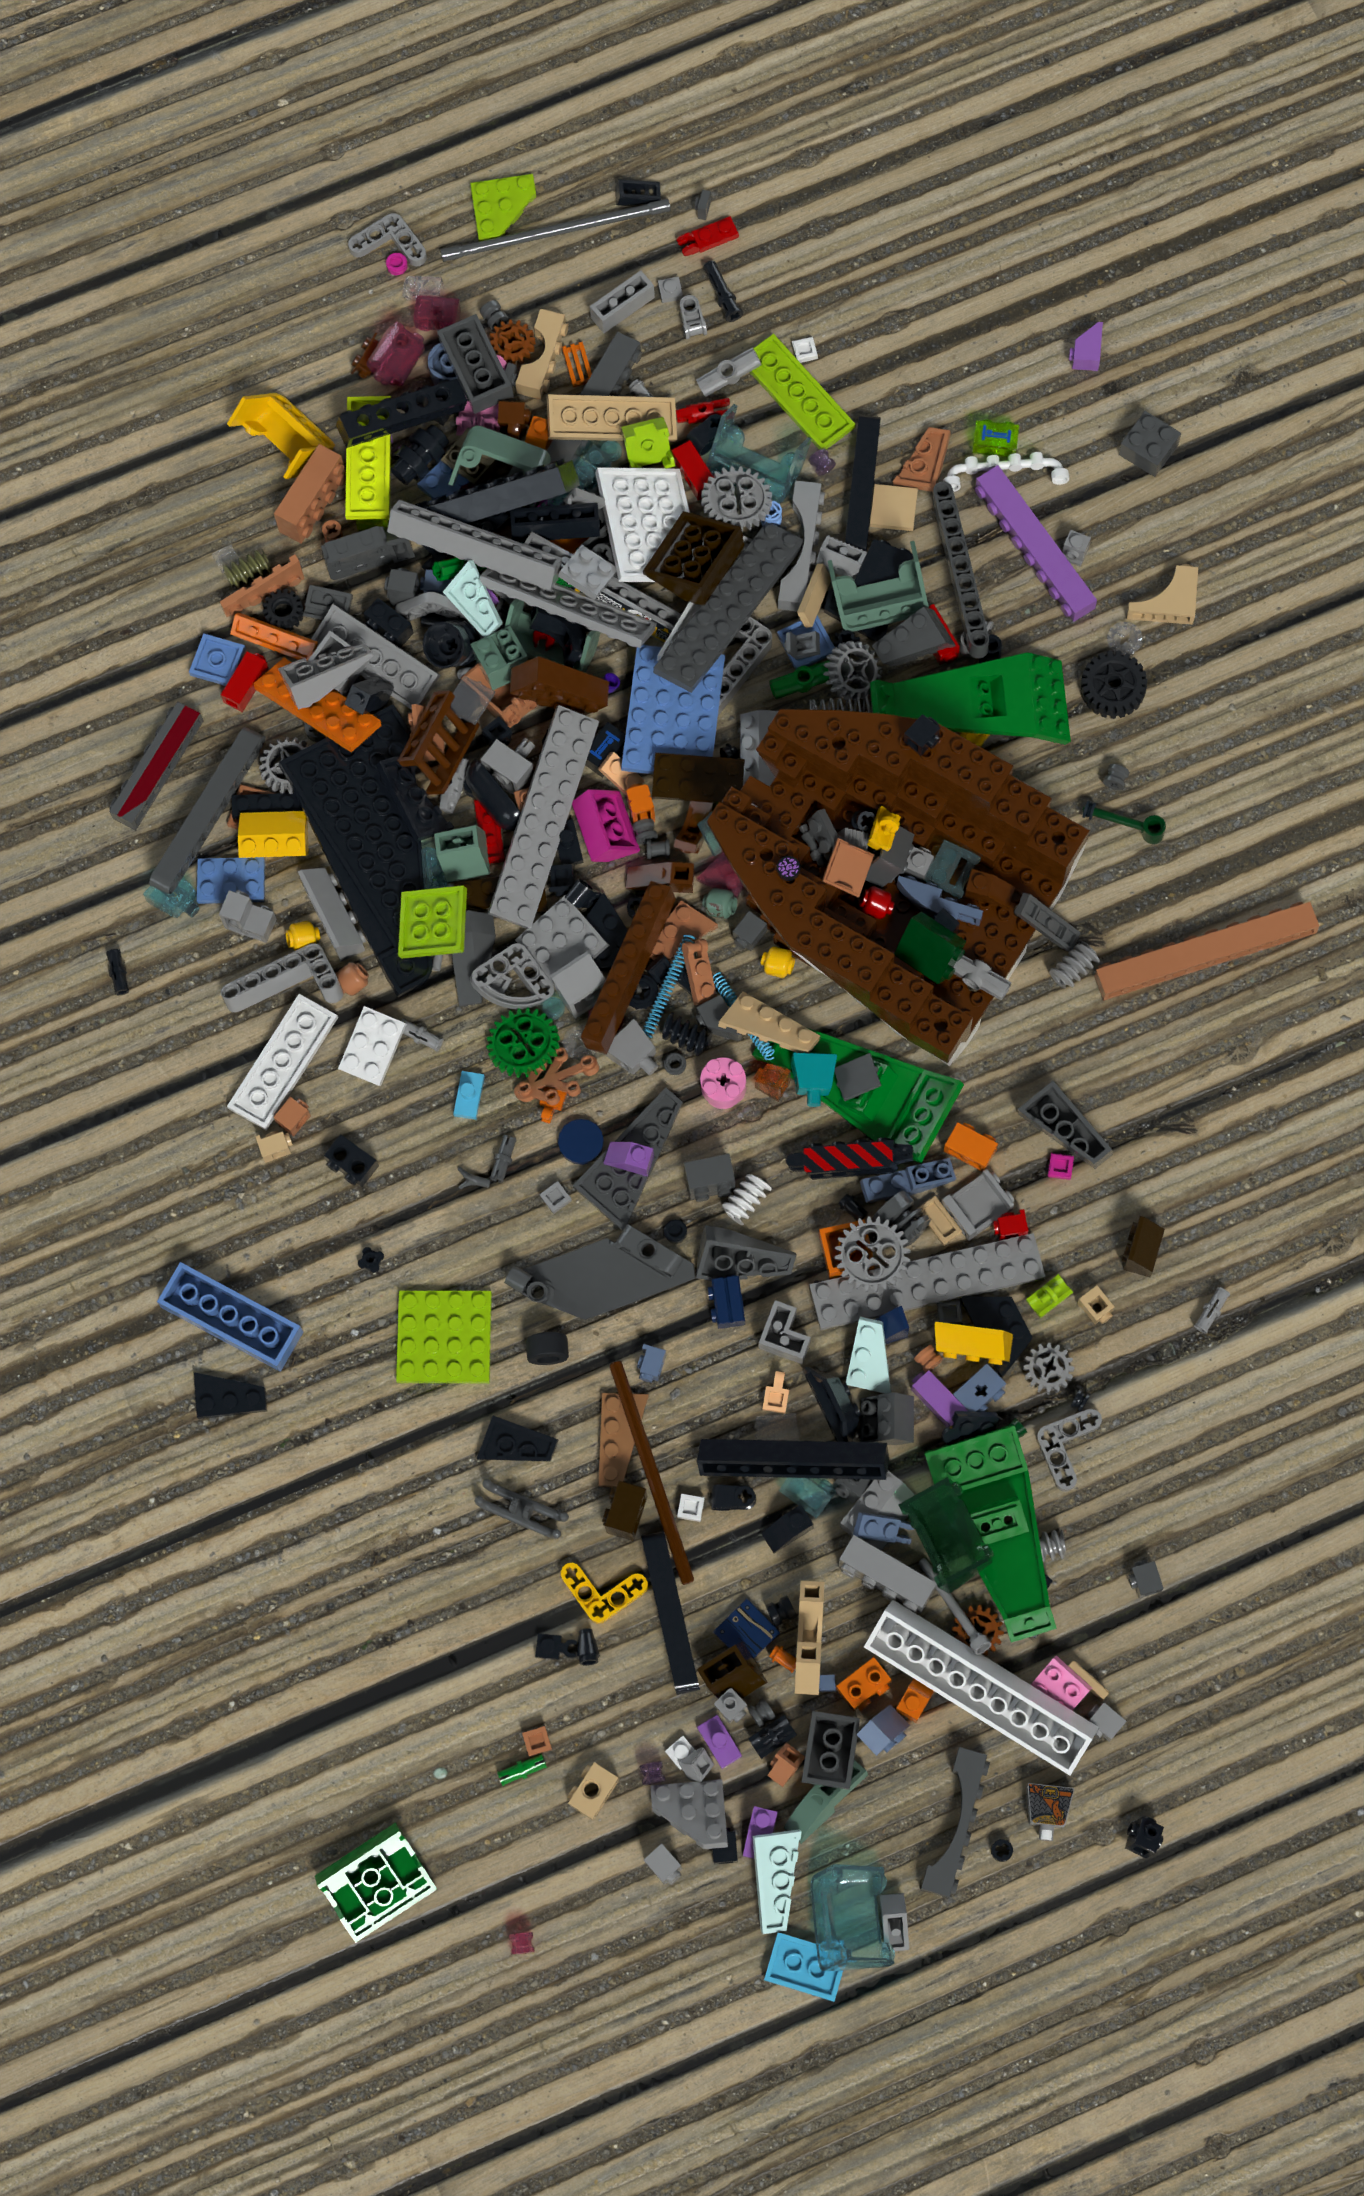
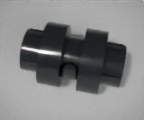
M433 424L426 430L417 428L409 436L411 445L408 447L401 444L392 453L395 461L391 464L390 471L404 485H408L413 479L420 482L430 472L427 465L429 463L437 465L446 454L444 448L449 444V440Z

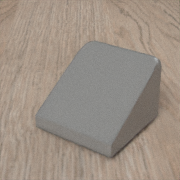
M700 1747L684 1758L679 1765L689 1780L702 1782L714 1766V1763L704 1747Z

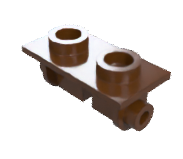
M376 332L371 338L367 336L361 346L364 349L362 354H357L351 363L354 366L351 374L358 371V375L363 379L371 375L376 362L371 360L370 357L378 361L386 348L384 340L375 339Z

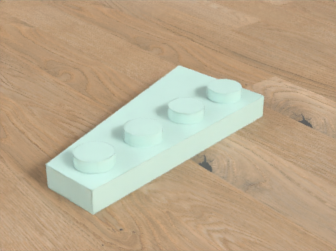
M800 1829L752 1836L762 1934L787 1931L791 1905L790 1896L792 1886L794 1885V1870L798 1859V1844L802 1833Z

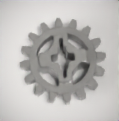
M1048 1343L1046 1348L1039 1344L1038 1351L1031 1349L1030 1354L1032 1357L1026 1356L1025 1358L1029 1365H1024L1023 1370L1029 1373L1024 1378L1025 1380L1031 1379L1030 1387L1037 1385V1392L1039 1393L1042 1389H1046L1048 1395L1051 1389L1059 1393V1386L1061 1385L1063 1388H1066L1068 1384L1065 1380L1071 1381L1073 1378L1069 1374V1372H1074V1367L1069 1366L1073 1358H1066L1065 1356L1068 1351L1060 1352V1345H1057L1054 1349L1051 1347V1343ZM1050 1354L1049 1357L1040 1358L1041 1355ZM1058 1358L1062 1361L1064 1369L1063 1367L1059 1366L1057 1361ZM1052 1360V1370L1045 1377V1369ZM1033 1368L1039 1372L1040 1379L1034 1374ZM1051 1379H1058L1054 1383H1047Z

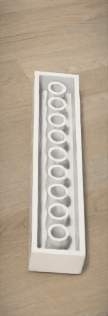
M892 1600L885 1609L864 1648L1068 1775L1072 1774L1099 1728L982 1654L976 1655L972 1648L895 1600Z

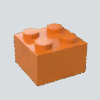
M858 1221L850 1222L853 1223L856 1227L859 1226ZM850 1223L819 1229V1238L829 1280L842 1277L841 1274L845 1271V1269L837 1268V1265L842 1263V1261L835 1259V1256L841 1254L835 1247L842 1246L838 1237H846L843 1230L845 1229L850 1232L852 1230ZM867 1234L865 1236V1242L870 1244L869 1236ZM861 1241L856 1242L858 1246L868 1253V1259L870 1260L873 1257L872 1251ZM855 1250L851 1253L850 1259L853 1262L860 1261L863 1254L861 1251ZM875 1265L870 1266L868 1271L874 1270Z

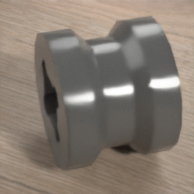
M1110 764L1107 769L1108 775L1104 777L1103 783L1111 789L1123 790L1125 787L1124 780L1128 778L1130 772L1121 765Z
M642 819L632 825L633 831L637 834L636 842L638 844H647L648 839H651L653 842L658 838L657 832L653 829V819Z
M764 1698L760 1699L756 1706L747 1708L759 1728L763 1727L767 1720L776 1718Z

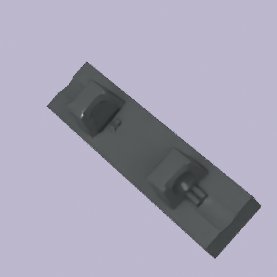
M1022 894L1020 903L1014 913L1064 951L1069 952L1073 950L1081 932L1031 894Z

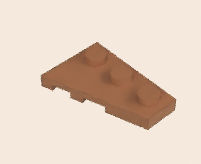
M929 427L915 447V452L911 458L903 465L901 473L893 480V485L933 492V488L938 483L951 436L950 430Z

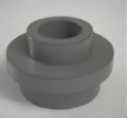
M679 1053L669 1054L664 1060L666 1072L670 1075L682 1074L686 1069L685 1057ZM672 1062L680 1064L677 1068L671 1066Z

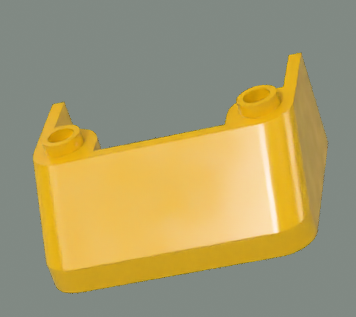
M278 393L243 396L227 423L229 427L242 425L245 427V431L252 436L264 435L290 459L287 464L288 469L283 476L285 479L298 477L319 444L330 450H333L335 447L334 442L287 398Z

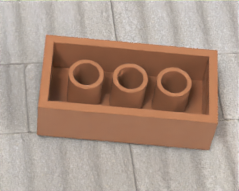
M320 444L317 446L274 512L280 533L301 544L305 538H309L313 531V525L322 518L324 508L333 501L335 491L346 481V471L340 454Z

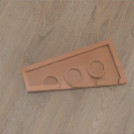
M296 554L289 557L291 562L283 567L278 564L272 568L273 572L269 576H259L253 580L250 588L242 587L221 600L220 604L226 617L235 616L236 613H241L243 609L249 606L260 604L263 599L270 596L272 591L274 594H277V589L282 591L288 587L297 586L305 578Z

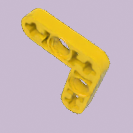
M567 1563L561 1570L563 1582L590 1620L596 1624L606 1622L641 1597L648 1589L647 1579L642 1574H633L603 1596H600L577 1564ZM569 1568L572 1571L575 1569L578 1571L576 1572V1577L579 1582L582 1578L585 1580V1582L579 1583L575 1589L571 1587L576 1585L571 1577L566 1578ZM636 1579L638 1582L642 1580V1589L640 1591L637 1588L633 1589L630 1592L633 1596L629 1598L627 1592L622 1587L626 1585L627 1589H630L633 1586V1580ZM582 1587H589L592 1591L591 1597L587 1600L581 1599L578 1595ZM616 1592H620L625 1596V1600L621 1605H615L611 1601L612 1595ZM607 1599L610 1607L614 1610L609 1612L607 1608L603 1611L604 1616L602 1618L599 1616L593 1617L592 1615L595 1613L594 1608L602 1609L606 1606L603 1601Z

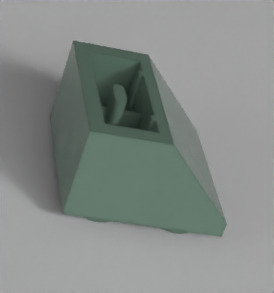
M511 626L470 644L475 660L492 690L510 683L511 668L528 660V656Z
M473 825L434 834L436 855L448 883L490 874L486 834L480 827Z

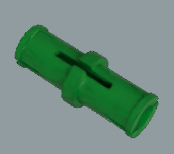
M542 1754L524 1762H521V1760L517 1761V1765L498 1771L499 1778L509 1775V1777L500 1780L502 1786L520 1778L526 1779L528 1778L527 1775L547 1768L545 1762L535 1765L536 1762L544 1760Z

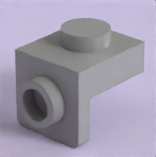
M732 1688L728 1689L714 1703L715 1707L723 1714L724 1719L729 1724L733 1720L738 1723L747 1714L744 1711L747 1708V1704Z

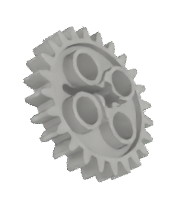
M731 466L729 472L722 468V474L715 471L714 478L709 476L708 483H704L701 505L704 506V513H709L708 518H715V520L739 526L742 532L744 526L751 530L752 523L758 527L760 520L765 521L766 515L770 513V507L772 506V492H769L770 485H764L765 478L758 480V472L751 475L750 468L746 472H743L742 466L739 467L738 471H735L734 467ZM733 483H735L737 487V500L736 496H734L735 488ZM736 501L740 502V503H739L740 515L737 513V502H736Z
M868 1216L867 1223H863L859 1218V1226L857 1227L850 1223L852 1230L849 1232L844 1229L843 1232L846 1237H838L842 1246L835 1247L837 1251L841 1252L840 1255L835 1256V1259L842 1261V1263L837 1265V1268L845 1269L841 1276H850L848 1284L856 1281V1289L864 1285L866 1292L869 1291L870 1286H873L875 1292H878L880 1285H882L884 1290H887L886 1283L888 1282L895 1286V1277L902 1280V1276L899 1273L900 1270H908L903 1263L910 1262V1259L905 1257V1254L910 1253L911 1250L903 1247L909 1242L908 1240H901L904 1232L896 1233L898 1226L895 1224L890 1228V1221L888 1219L884 1224H881L880 1217H877L876 1221L872 1222L870 1216ZM870 1232H874L878 1236L876 1242L872 1244L865 1242V1236ZM861 1241L871 1251L877 1250L878 1257L889 1264V1268H885L873 1257L869 1260L868 1253L858 1246L856 1242ZM887 1247H892L896 1251L894 1257L890 1259L883 1256V1251ZM855 1250H859L863 1254L862 1259L857 1262H853L850 1259L851 1253ZM872 1265H878L881 1268L879 1275L875 1277L868 1274V1269Z

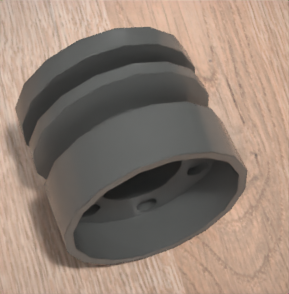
M901 1191L893 1196L871 1218L872 1222H875L877 1217H880L881 1224H884L888 1219L890 1221V1228L896 1224L898 1226L896 1233L904 1232L901 1240H908L909 1242L903 1246L904 1248L914 1243L931 1222V1218L928 1215L921 1217L923 1214L922 1208L910 1212L915 1201L905 1191Z

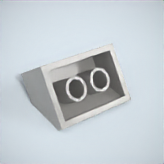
M888 1471L886 1480H874L840 1522V1528L853 1537L859 1512L895 1517L905 1521L921 1500L900 1479ZM860 1538L881 1551L888 1543Z

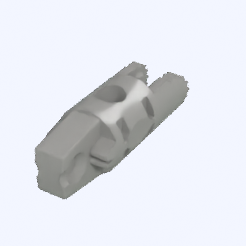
M469 759L461 760L449 783L448 789L444 794L440 795L439 808L445 813L453 814L456 804L460 799L466 770L469 766Z

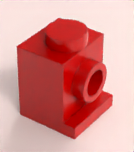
M1021 1209L1018 1215H1015L1014 1212L1004 1213L996 1221H992L994 1234L999 1235L1000 1241L1028 1235L1024 1209Z

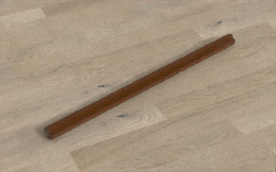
M621 1361L613 1362L610 1364V1370L681 1583L683 1585L690 1584L694 1581V1577Z

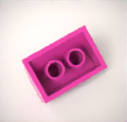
M588 789L573 800L572 805L592 862H610L640 851L620 791Z

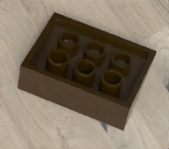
M683 511L644 568L643 574L683 600L705 606L745 546L742 529L736 525Z

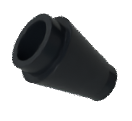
M588 1628L581 1629L578 1636L577 1660L583 1666L597 1664L600 1653L593 1630Z

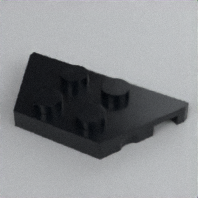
M603 893L586 919L609 945L594 959L600 971L611 970L628 930L605 893Z
M961 1297L960 1301L974 1327L1003 1330L1013 1334L1010 1361H1002V1365L993 1364L998 1375L1003 1378L1033 1339L1012 1297Z

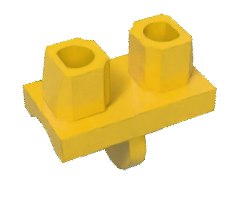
M883 806L879 807L867 845L877 851L881 848L889 851L895 833L899 829L901 816L890 813Z

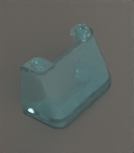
M833 1864L812 1877L810 1889L818 1965L822 1971L889 1967L894 1964V1949L890 1943L881 1942L876 1898L887 1885L884 1867Z

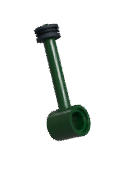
M1087 801L1086 805L1083 806L1082 818L1087 816L1091 820L1095 816L1141 830L1143 839L1149 844L1160 843L1164 838L1166 823L1160 816L1152 815L1142 822L1096 808L1095 802L1090 804V801ZM1156 827L1159 829V832L1152 833L1148 829Z

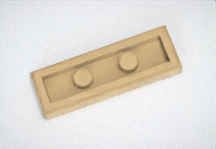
M824 564L816 565L797 611L805 628L813 626L831 582V576Z

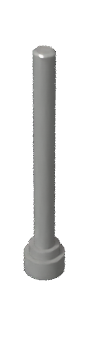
M921 1559L919 1566L929 1579L937 1583L936 1590L970 1637V1647L976 1655L987 1651L991 1646L990 1640L986 1635L977 1632L927 1559Z

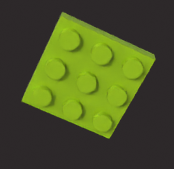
M465 886L401 893L398 956L400 958L464 952L467 888Z

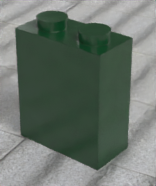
M920 912L911 918L894 954L939 984L953 976L955 972L954 965L962 958L965 952L963 947L966 940L928 915Z

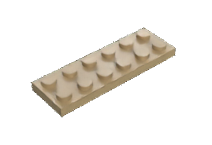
M552 394L547 396L549 439L624 441L622 426L664 417L669 431V442L677 441L675 398Z

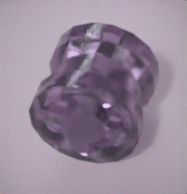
M825 448L816 451L808 460L810 465L816 468L815 472L818 476L827 474L836 465V462L829 458V452Z
M662 1761L639 1766L640 1772L643 1773L644 1777L642 1779L643 1786L666 1781L665 1775L661 1771L663 1768Z

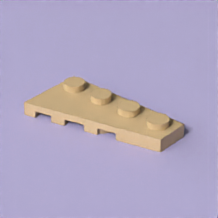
M744 991L720 1019L718 1027L724 1029L730 1027L743 1035L748 1033L757 1036L759 1040L764 1042L772 1041L778 1043L779 1047L797 1053H810L820 1039V1035Z

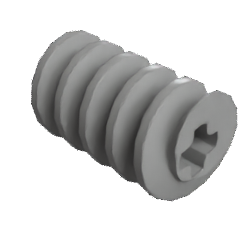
M1082 941L1081 944H1077L1075 950L1069 951V956H1064L1062 962H1058L1056 968H1051L1049 971L1053 980L1063 989H1066V985L1072 988L1075 986L1072 979L1078 982L1081 981L1079 973L1086 976L1087 971L1085 967L1091 970L1094 968L1091 961L1100 963L1096 952L1086 942Z
M1061 1529L1060 1536H1058L1055 1530H1052L1050 1538L1046 1532H1042L1041 1539L1039 1538L1043 1562L1046 1560V1555H1049L1051 1560L1054 1561L1056 1553L1059 1554L1061 1559H1064L1066 1548L1063 1530Z

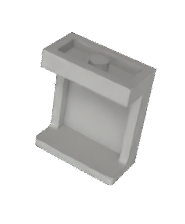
M987 1168L983 1170L979 1177L952 1196L950 1194L947 1195L941 1202L968 1241L993 1224L992 1221H996L1002 1214L1011 1212L1014 1207V1198L1011 1193L1001 1188L999 1185L1001 1182L994 1172L990 1173Z

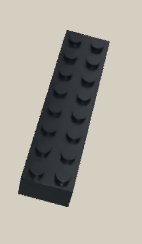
M564 458L545 466L544 464L536 466L526 472L523 470L506 478L504 476L486 484L484 482L475 485L467 490L465 488L455 491L450 495L445 494L436 497L431 501H422L415 504V506L463 523H469L565 494L580 486V482L573 461L565 462Z

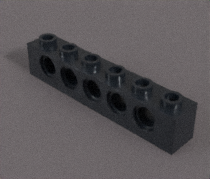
M457 378L453 380L445 379L431 387L426 385L412 393L409 391L404 392L394 399L386 398L378 404H367L353 412L351 410L345 411L340 414L336 427L346 448L464 411L468 400ZM436 397H441L444 401L438 400ZM417 403H421L425 407H420L417 405ZM397 409H401L405 413H400L397 411ZM378 416H383L385 420L378 418ZM358 422H363L366 426H361Z

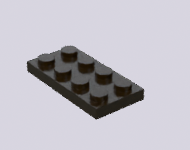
M655 752L652 798L707 803L722 802L731 787L739 791L742 789L745 759Z

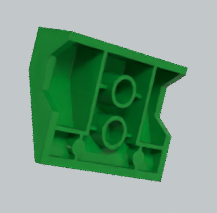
M397 1823L392 1824L314 1876L318 1888L325 1894L355 1943L437 1890L436 1885Z

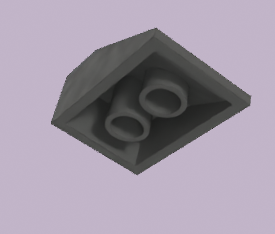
M812 1711L802 1776L803 1783L850 1790L858 1739L856 1734L859 1732L860 1718Z

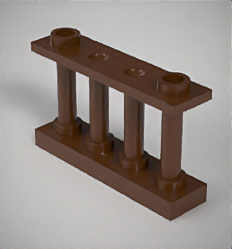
M450 690L433 693L398 759L402 767L417 766L431 781L426 790L428 795L445 793L480 726L478 722L464 723L450 708L455 698V695ZM445 715L458 729L454 738L441 725ZM436 733L449 746L445 756L432 742ZM427 750L440 764L436 773L423 760Z

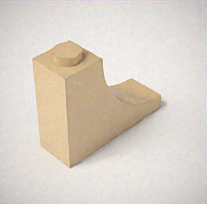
M1190 564L1176 565L1171 583L1161 594L1147 601L1129 602L1127 619L1193 625L1196 610L1198 567H1193Z

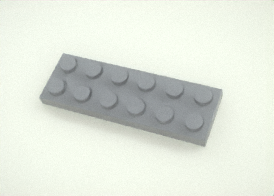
M332 604L312 637V640L318 642L317 646H319L329 631H332L352 647L366 643L373 657L360 675L365 679L377 676L394 686L391 696L412 709L411 704L423 705L441 676L335 604Z

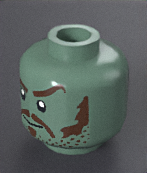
M713 888L708 894L704 895L703 907H705L706 913L709 916L727 919L736 912L738 901L732 891Z

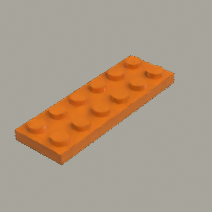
M282 658L254 682L255 690L350 752L354 751L381 727L380 719L370 713L362 715L345 705L347 698L334 689L310 707L298 710L278 668L292 663L286 658Z

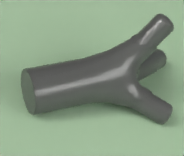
M458 1167L457 1170L466 1178V1181L458 1186L460 1190L471 1185L489 1188L491 1179L475 1176Z

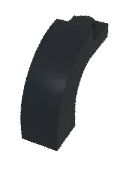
M533 606L529 614L530 629L545 633L555 639L563 650L564 665L573 668L576 661L579 662L582 657L587 637L583 627L579 623L569 622L564 617L549 614L546 610Z

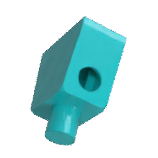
M793 1053L791 1068L796 1094L807 1095V1106L819 1107L821 1106V1096L829 1095L832 1088L837 1054Z

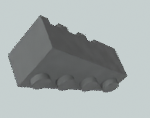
M1051 1081L1017 1109L1021 1117L1094 1169L1113 1155L1110 1146L1054 1081Z

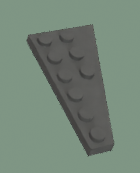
M666 1087L614 1141L633 1142L654 1149V1158L648 1177L605 1165L604 1160L607 1149L573 1185V1188L621 1231L628 1224L683 1105V1102Z

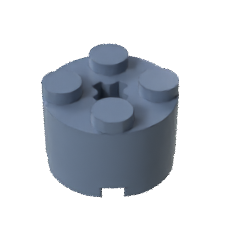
M437 344L428 355V368L434 385L445 379L453 380L457 378L441 344Z

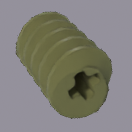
M257 550L254 551L255 558L247 554V562L239 558V565L234 561L230 562L231 569L223 565L224 573L231 587L235 585L240 589V581L249 585L248 578L250 577L252 580H255L256 574L264 577V570L272 574L271 566L263 550L262 555Z

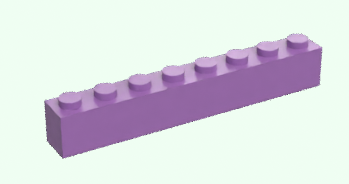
M999 465L977 477L975 486L977 496L985 500L991 515H996L999 519L1002 530L1010 534L1013 545L1016 549H1020L1023 552L1026 563L1029 566H1033L1037 571L1036 575L1041 583L1045 582L1049 588L1050 596L1054 600L1057 599L1061 604V610L1064 615L1070 617L1074 622L1094 610L1097 599Z

